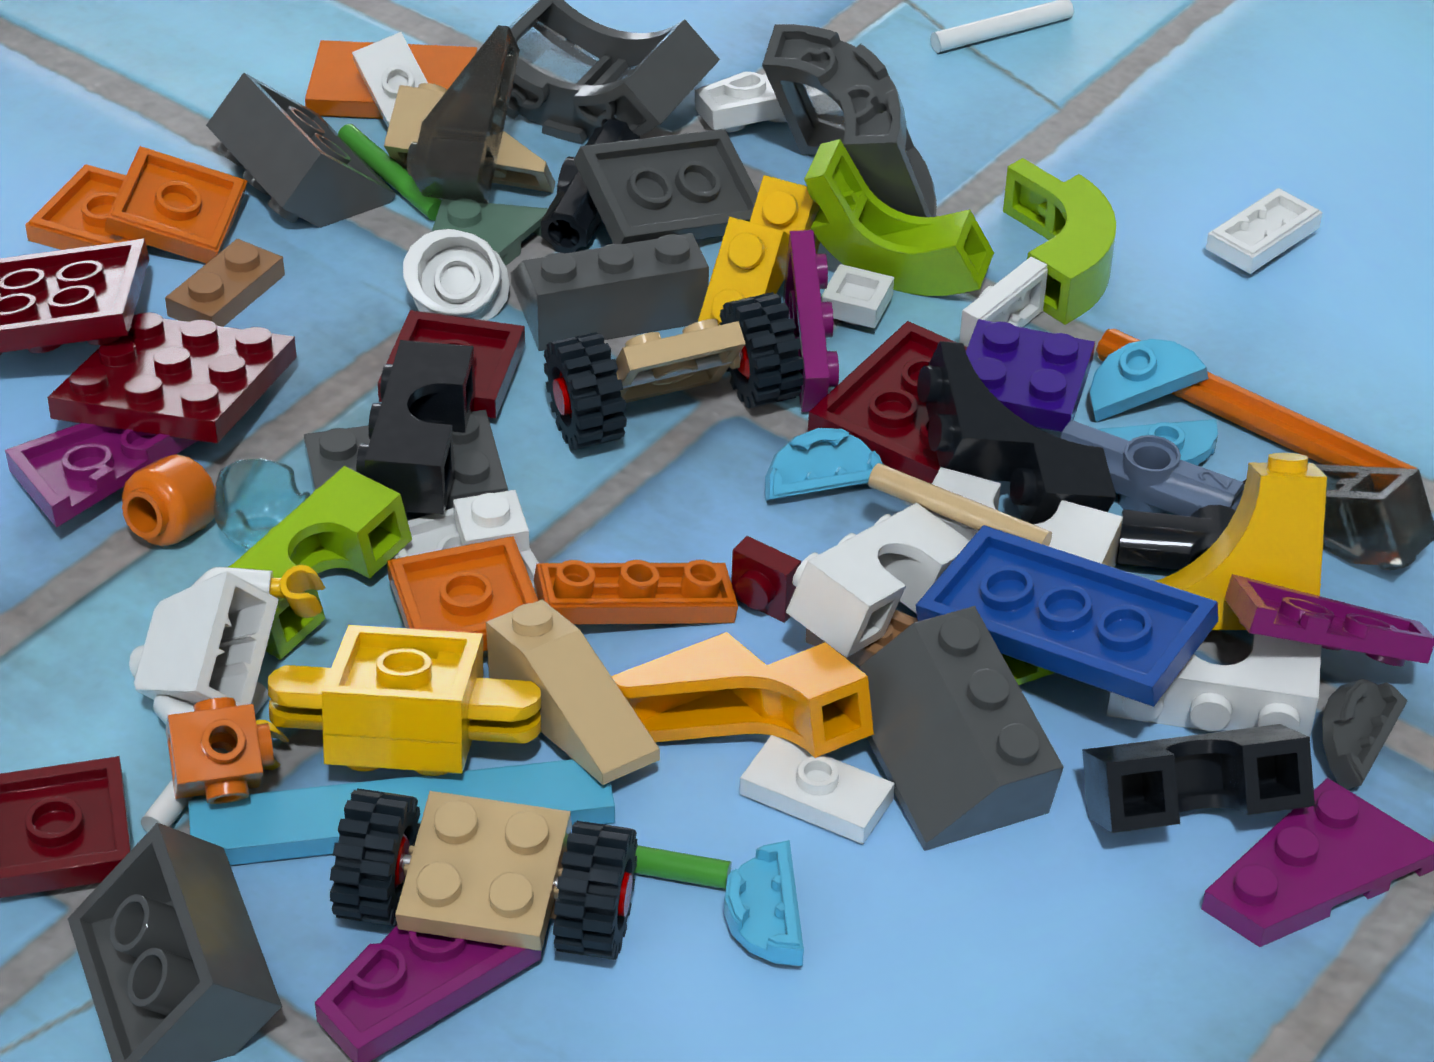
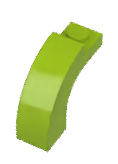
M841 139L820 144L804 178L810 197L820 206L811 230L814 231L821 244L838 261L846 266L894 277L893 290L925 296H947L980 290L994 251L970 209L936 217H918L899 212L883 203L872 193Z
M1021 158L1007 166L1003 212L1048 239L1047 242L1029 251L1027 259L1033 257L1047 264L1048 273L1043 311L1066 325L1090 310L1100 300L1108 286L1116 236L1115 213L1106 196L1082 175L1078 174L1063 182L1028 160Z

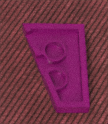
M813 230L790 231L783 292V303H786L789 308V319L793 318L796 325L794 330L795 339H800L802 348L798 349V354L803 358L804 369L799 370L804 377L799 395L801 412H809L828 394L829 387H836L839 384L837 351H827L826 338L833 337L832 303L821 302L820 289H827L828 285L827 257L825 253L816 254Z
M79 423L6 449L5 453L9 471L57 528L124 487L125 482L135 471L163 457L177 454L197 442V440Z
M1234 574L1231 575L1224 598L1239 618V623L1252 634L1322 645L1321 648L1335 651L1345 649L1362 652L1376 661L1399 667L1404 666L1406 660L1428 664L1434 648V636L1419 621Z
M1326 778L1314 789L1315 806L1296 808L1289 812L1205 890L1201 910L1258 947H1262L1330 917L1332 907L1361 894L1367 899H1371L1389 891L1391 881L1413 871L1419 877L1434 871V842L1331 779Z
M396 926L381 943L369 944L315 1001L316 1019L353 1062H370L541 959V951L400 930Z

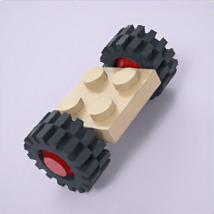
M773 292L727 302L723 305L724 309L720 310L719 316L722 323H719V325L716 319H707L685 327L682 330L683 334L661 338L659 332L638 335L625 343V347L622 348L616 360H611V348L608 343H604V337L601 333L594 332L549 342L546 345L547 349L544 350V357L547 362L544 363V373L548 377V381L545 383L547 392L551 394L552 402H550L552 413L555 412L557 416L555 423L558 430H562V438L565 444H569L571 450H577L619 440L621 437H624V427L627 425V419L623 413L626 410V403L719 382L725 372L731 373L730 384L733 390L737 389L738 399L741 403L744 402L747 408H755L796 398L801 393L800 386L803 385L804 377L799 371L804 369L803 358L798 354V349L802 348L800 339H795L794 330L796 325L793 318L788 319L789 308L786 303H781V297Z
M359 788L351 793V800H347L344 807L345 819H340L339 841L334 844L333 856H336L335 865L331 868L330 881H334L330 890V901L333 902L332 912L336 915V918L389 926L397 925L400 930L542 951L554 899H557L554 908V914L557 916L553 925V935H555L554 947L557 948L556 951L612 960L617 959L618 953H620L622 948V938L625 937L627 930V916H630L632 905L630 902L631 893L634 891L635 885L633 877L637 867V856L635 854L638 847L636 830L583 821L574 822L572 825L571 811L435 791L429 792L421 824H418L420 807L417 806L418 800L416 797Z

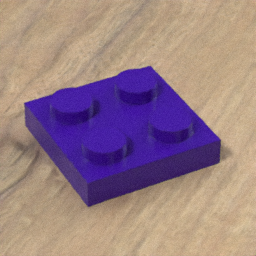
M978 319L966 353L980 380L1010 411L1035 427L1062 432L1067 424L1074 420L1093 361L1095 341L1074 338L1065 333H1048L1017 327L1007 322H992Z

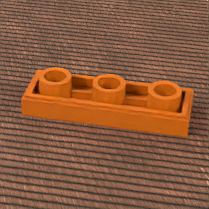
M567 560L562 563H536L533 581L538 601L543 599L573 624L735 622L738 604L726 563H712L707 560H693L689 563H649L643 560H630L626 563H585L579 560Z

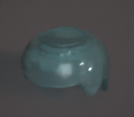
M262 458L237 460L220 470L214 490V518L221 532L230 541L240 545L243 549L249 550L271 528L279 524L310 496V493L308 491L303 492V494L299 492L295 483L294 471L286 464Z

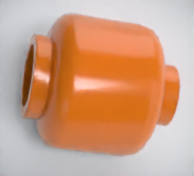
M178 454L163 457L135 471L125 482L122 493L123 516L129 528L148 543L162 547L177 544L203 530L214 519L217 509L216 488L212 478L203 466L190 457Z

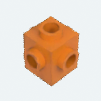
M212 698L194 704V712L168 715L166 737L175 799L206 795L207 803L210 804L230 803L249 797L248 789L259 788L263 776V766L274 764L269 724L256 725L253 704L236 706L234 698ZM223 748L229 753H218L213 749Z

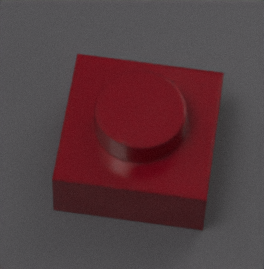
M746 536L732 550L731 584L736 600L785 623L791 617L786 613V610L796 589L792 580L801 561Z

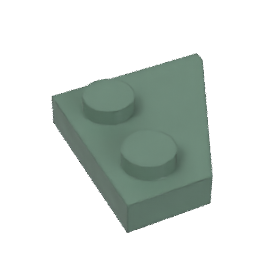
M442 199L432 231L455 229L472 233L487 241L491 248L500 255L503 263L508 265L521 254V242L531 233L541 236V220L548 208L483 203L472 199Z

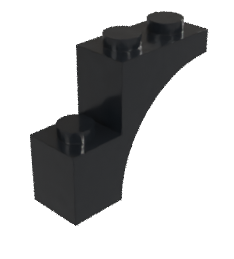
M939 342L928 366L924 365L920 370L917 393L919 400L926 404L930 421L928 442L931 450L937 452L940 468H947L987 480L1010 482L1011 501L1014 505H1018L1021 520L1031 524L1042 523L1050 519L1056 513L1061 500L1108 512L1116 499V494L1104 449L1058 438L1027 423L1004 406L988 390L973 369L963 343Z

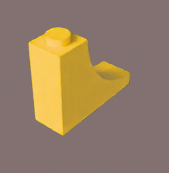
M1272 453L1268 455V463L1248 462L1247 478L1241 500L1231 521L1220 537L1191 564L1178 572L1156 580V582L1217 601L1218 622L1212 630H1246L1239 623V618L1224 599L1232 574L1320 596L1327 476L1314 463H1308V457L1302 454Z

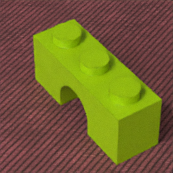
M343 466L228 567L273 571L274 578H282L288 569L302 564L311 567L317 574L328 569L346 568L370 579L387 563V560H391L412 540L401 494ZM310 589L304 591L305 593H309L316 596L318 601L320 602L317 590ZM278 598L279 601L266 652L281 660L326 619L323 609L320 614L314 617L304 618L293 612L286 598Z

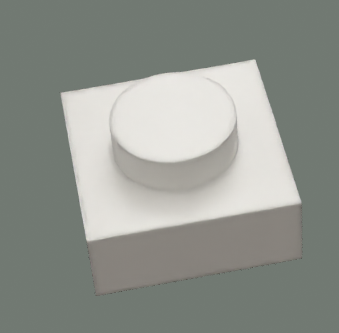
M839 264L827 285V289L821 295V302L832 303L834 319L842 320L852 325L876 328L893 296L894 277Z
M516 490L453 499L454 520L462 546L514 536L519 552L530 550L529 529Z

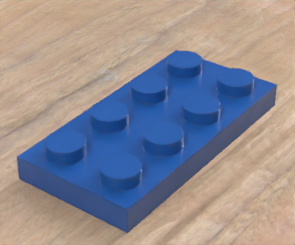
M985 525L980 528L916 604L918 621L975 606L1001 654L1153 707L1218 622V603L1215 600Z

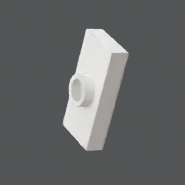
M402 32L352 52L354 63L387 127H389L399 85L418 88L419 84L428 82Z
M1277 188L1209 232L1206 249L1251 274L1319 229L1322 212Z
M1029 257L994 286H988L979 298L962 310L959 343H963L964 346L968 347L978 319L992 322H1007L1017 327H1024L1039 315L1044 307L1048 273L1047 264Z
M771 735L740 777L739 794L864 844L894 800L895 783L826 755L815 758L799 745Z

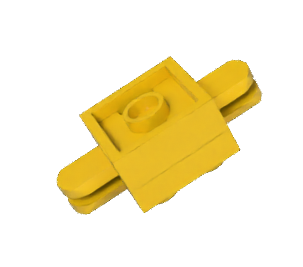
M348 625L331 668L285 665L274 670L268 676V696L271 698L269 700V720L272 724L283 728L323 730L324 764L347 766L355 771H373L379 768L415 770L417 773L426 776H440L447 773L462 774L472 740L525 744L537 738L541 732V715L539 712L541 708V690L535 682L483 678V633Z

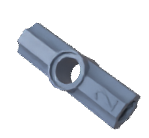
M1073 420L1067 424L1060 437L1070 442L1102 447L1104 449L1114 490L1118 494L1119 505L1124 510L1191 516L1199 508L1208 505H1223L1231 507L1236 511L1245 486L1243 482L1180 460L1179 448L1173 442L1163 437L1144 435L1128 441Z

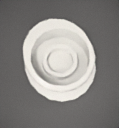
M455 229L432 231L423 235L411 245L403 260V278L408 292L413 297L420 312L487 321L496 316L508 300L510 282L505 264L500 255L491 248L487 241L472 233Z

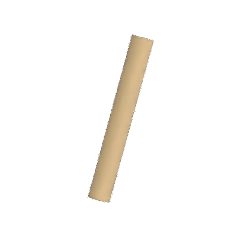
M877 463L871 471L868 485L871 488L911 504L918 503L926 510L978 531L985 525L1046 546L1050 545L1052 539L1051 531L883 464Z

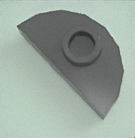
M1365 679L1356 680L1341 685L1328 698L1322 717L1323 745L1329 767L1338 784L1345 789L1362 785L1408 702L1393 685L1387 682L1378 685Z

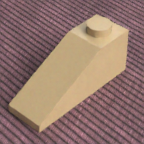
M421 83L418 85V88L399 85L384 147L389 156L403 168L553 193L555 180L546 161L453 93H450L446 88L432 83Z
M543 599L534 603L520 605L512 612L486 622L489 678L535 682L541 690V708L539 710L541 715V732L602 785L660 760L659 747L581 630Z

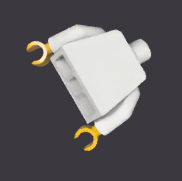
M302 564L288 569L282 578H274L273 571L230 567L211 568L189 588L161 600L155 607L145 644L136 647L130 655L129 666L135 678L134 686L136 691L154 700L153 710L166 725L168 715L194 712L193 705L207 699L229 697L235 699L236 706L252 704L279 601L278 598H286L296 615L304 618L314 617L322 612L323 607L316 596L304 591L310 589L324 590L325 586L320 577L311 567ZM256 720V725L269 724L271 738H278L281 741L289 742L286 735L274 724L267 720ZM274 759L273 765L263 766V769L274 770L279 768L281 764Z

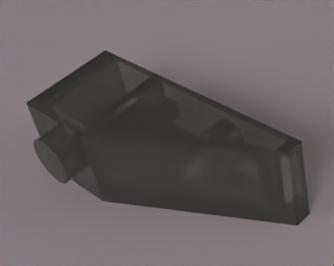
M498 25L423 120L418 142H412L409 146L407 172L412 176L424 197L449 200L472 199L478 203L488 204L520 52L509 26Z
M1315 464L1327 476L1323 549L1349 563L1378 565L1383 570H1397L1412 564L1416 560V555L1434 541V520L1419 469Z

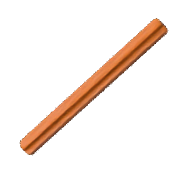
M1108 329L1098 342L1096 351L1099 359L1104 361L1108 355L1126 344L1141 340L1117 329ZM1208 371L1207 380L1171 393L1401 502L1409 501L1419 486L1421 477L1420 471L1416 467Z

